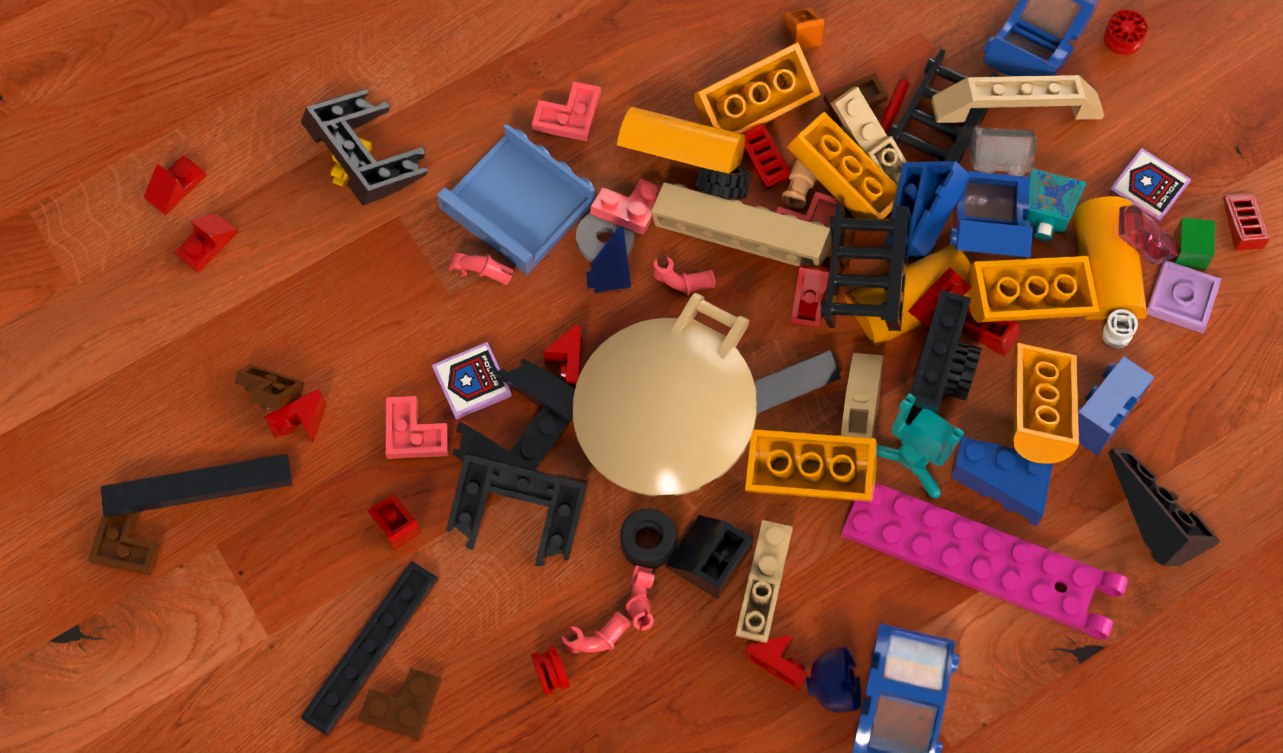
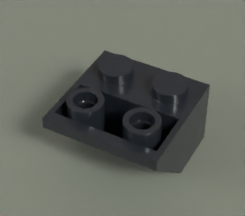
M698 515L665 567L719 600L751 551L753 537L727 521Z

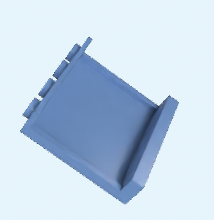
M505 124V136L451 191L444 187L437 194L439 208L528 275L591 208L595 200V188L588 179L584 177L579 178L565 162H558L552 158L547 149L542 145L538 144L536 146L529 141L527 135L518 128L513 129L508 124Z

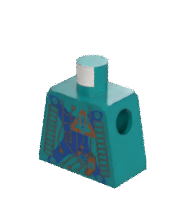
M1031 168L1029 177H1031L1029 210L1024 221H1029L1031 226L1036 227L1034 233L1036 240L1049 242L1052 239L1053 231L1058 233L1065 232L1084 191L1086 182Z

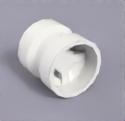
M1124 309L1112 312L1103 327L1102 339L1112 348L1118 349L1127 346L1137 330V318L1133 313Z

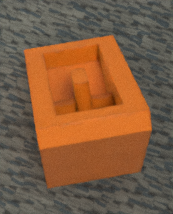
M809 7L783 13L792 44L798 42L801 50L822 46L825 23L824 18Z

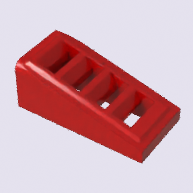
M763 123L741 133L745 136L743 154L766 190L789 179L791 172ZM766 148L767 151L756 156V152ZM770 158L773 159V161H771V162H769V163H767V164H765V165H763V166L761 165L762 162H764V161H766V160H768V159H770ZM777 167L779 168L780 171L770 176H767V172Z
M1254 194L1224 196L1223 201L1235 251L1265 248L1269 241V236ZM1247 203L1248 206L1235 207L1234 204ZM1249 212L1250 215L1238 216L1237 213ZM1241 222H1252L1251 225H1241ZM1244 231H1254V234H1245Z
M968 307L962 331L994 352L1006 356L1020 336L1019 323L1015 321L984 322L979 328L977 326L980 322L975 321L974 318L970 323L966 322L971 314ZM992 326L996 327L992 333L989 332Z

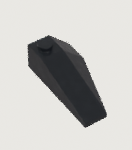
M1112 448L1108 452L1144 543L1151 550V556L1157 563L1163 566H1181L1215 547L1220 542L1219 538L1194 511L1188 514L1176 503L1179 497L1172 490L1169 492L1166 488L1155 483L1157 480L1156 475L1128 449Z

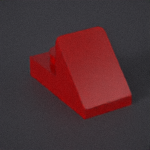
M182 155L168 170H165L158 164L155 167L144 198L166 216L206 177V174L185 155Z
M217 213L191 220L190 222L195 231L175 251L176 256L197 273L238 233L234 226Z
M800 263L790 323L820 328L822 318L820 312L822 299L825 300L830 268Z
M949 267L908 312L927 328H930L941 290L964 296L972 286Z
M581 325L573 326L543 352L546 364H561V380L576 388L581 371Z
M317 389L284 406L280 410L266 415L264 419L274 438L279 435L290 434L298 425L302 424L313 442L326 403L321 391Z
M394 494L367 510L373 521L384 533L393 550H397L420 534L418 523Z
M793 635L770 639L767 643L757 642L749 644L745 652L746 659L794 689L801 690L808 675L804 671L805 667L793 658H788L787 660L783 658L792 643Z

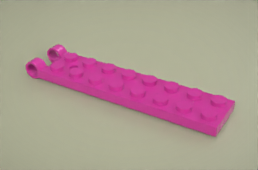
M876 482L872 502H854L841 534L842 537L1101 640L1109 638L1113 622L1102 615L1086 613L1094 589H1098L1110 596L1123 597L1128 583V579L1121 574L1096 569ZM1058 582L1063 583L1066 586V591L1063 593L1057 592L1055 584Z

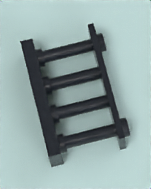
M940 49L936 58L931 57L924 70V73H926L924 80L900 123L892 125L888 136H892L897 146L902 142L940 161H956L960 164L990 108H970L964 126L958 125L957 127L950 123H936L934 116L919 110L924 98L931 100L932 96L940 92L931 88L936 76L955 84L968 78L966 75L943 66L946 51ZM993 72L990 77H1003V76L998 75V74H996V73ZM915 120L952 137V141L955 143L951 149L948 147L943 149L906 132L911 121Z
M836 204V213L830 217L833 241L826 300L822 299L821 317L825 319L829 328H835L836 315L881 317V320H885L889 331H901L912 221L909 207L896 206L895 217H890V219L846 218L847 215L843 205ZM845 230L888 231L890 235H893V245H888L887 248L844 246ZM842 258L887 260V263H891L890 273H885V276L840 275ZM839 287L884 288V291L888 292L887 302H882V305L838 303Z
M945 290L940 292L910 392L911 395L916 397V400L905 421L909 426L923 408L931 410L935 414L938 412L971 298Z

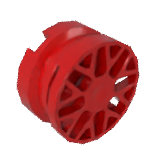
M1124 9L1114 13L1109 19L1108 26L1104 32L1106 46L1111 51L1120 55L1134 54L1142 46L1148 32L1146 19L1134 10Z
M555 645L548 647L547 651L541 654L538 651L530 654L546 696L553 694L557 688L564 690L570 687ZM540 663H543L549 682H546Z

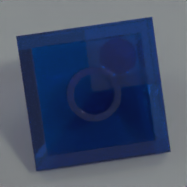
M624 227L616 229L592 261L591 271H586L587 288H593L594 295L629 291L631 289Z

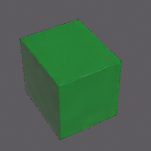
M1182 217L1173 235V262L1194 270L1206 271L1215 254V221Z

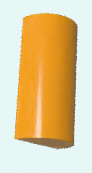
M796 42L695 92L694 103L703 125L741 134L821 94L800 45Z
M630 107L623 119L617 146L730 174L742 162L745 136L664 114Z
M825 112L817 117L787 146V149L855 218L884 219L893 209L898 188L896 183Z
M1115 196L1099 197L1083 202L1073 213L1078 256L1089 257L1100 310L1095 316H1085V320L1108 319L1112 312L1119 309L1130 311L1137 319L1146 318L1147 308L1133 203L1126 198Z
M949 245L907 265L901 331H889L885 320H881V317L855 316L873 347L922 325L908 311L949 267L967 281L971 264L962 251H957L954 245ZM860 287L846 294L845 300L848 304L882 305V302H887L888 292L884 291V288Z
M1088 256L977 261L970 267L967 282L972 287L967 292V297L971 298L969 309L972 317L977 322L1095 316L1100 312Z
M1017 343L1014 350V447L1022 457L1032 462L1049 464L1063 461L1069 458L1079 445L1077 355Z
M754 429L750 440L745 491L872 502L877 469V440L875 438Z

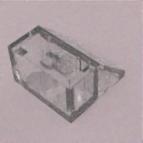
M974 127L968 147V155L973 169L982 174L1007 171L1008 174L1014 176H1022L1025 172H1033L1037 137L1033 130Z

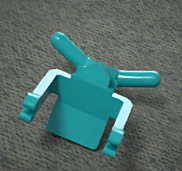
M909 393L906 400H903L899 405L898 409L900 410L891 428L893 435L901 440L902 446L896 449L877 444V456L897 461L918 477L929 496L937 499L941 495V490L927 470L926 465L931 461L936 466H942L951 456L964 431L958 427L955 430V427L933 411L924 408L910 426L907 425L905 421L916 400V397Z

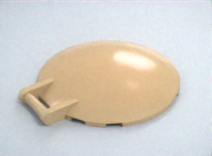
M694 293L679 318H658L642 321L620 330L602 343L591 355L580 373L573 397L575 432L582 450L591 464L604 477L617 486L637 494L655 497L656 495L674 494L678 496L699 490L701 486L724 475L738 461L746 449L752 436L757 416L754 380L746 361L735 348L746 331L749 320L742 316L736 317L705 301L704 296ZM698 311L730 327L731 330L728 335L725 336L694 320Z

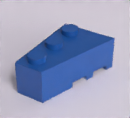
M962 436L956 450L951 477L984 497L987 495L1001 503L1003 508L1011 512L1013 510L1028 519L1029 523L1037 527L1044 515L1053 463L1032 462L1022 457L1015 448Z

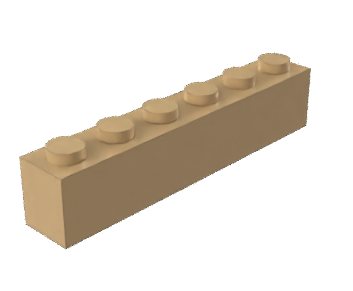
M664 182L652 208V217L657 227L798 267L800 263L823 267L832 244L831 229L820 222L814 221L810 223L800 220L791 214L781 215L771 212L762 206L752 207L736 199L727 200L712 196L713 194H706L704 191L690 190L682 184L672 185Z

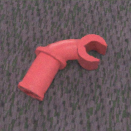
M454 253L449 266V271L453 269L460 270V276H467L470 270L477 272V275L480 277L483 275L502 283L504 286L512 278L508 274H513V268L492 260L489 254L485 256H468L463 253Z
M667 257V269L659 267L657 259L654 261L653 276L655 279L665 282L671 288L685 293L686 296L690 295V292L715 288V277L712 269L692 274L684 272L680 275L673 271L674 263L669 257Z
M636 565L631 576V585L633 587L630 599L626 603V611L632 617L635 628L639 630L641 625V629L644 631L649 629L654 622L650 612L651 604L647 598V589L649 590L652 587L655 574H651L652 568Z
M615 612L606 625L599 632L595 631L592 637H584L583 632L579 628L570 627L571 634L578 638V640L570 642L562 636L563 644L567 652L574 654L580 651L588 653L605 650L612 651L615 648L613 644L631 626V623L624 615Z

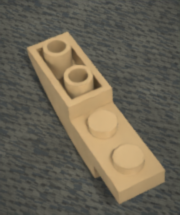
M852 87L831 102L832 107L843 123L841 128L898 186L903 162L907 161L892 136H887L859 88Z
M853 353L847 384L841 436L874 438L884 355Z
M762 520L735 636L767 643L791 539L792 526Z

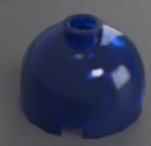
M848 647L835 648L823 652L815 659L811 667V676L806 678L809 695L815 696L817 702L824 709L834 713L856 711L862 706L860 678H855L853 667L857 666Z

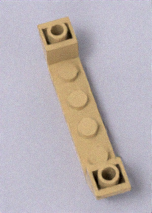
M1079 75L968 77L935 94L931 99L936 123L965 122L970 108L1071 106L1075 120L1103 119L1104 117L1098 92Z

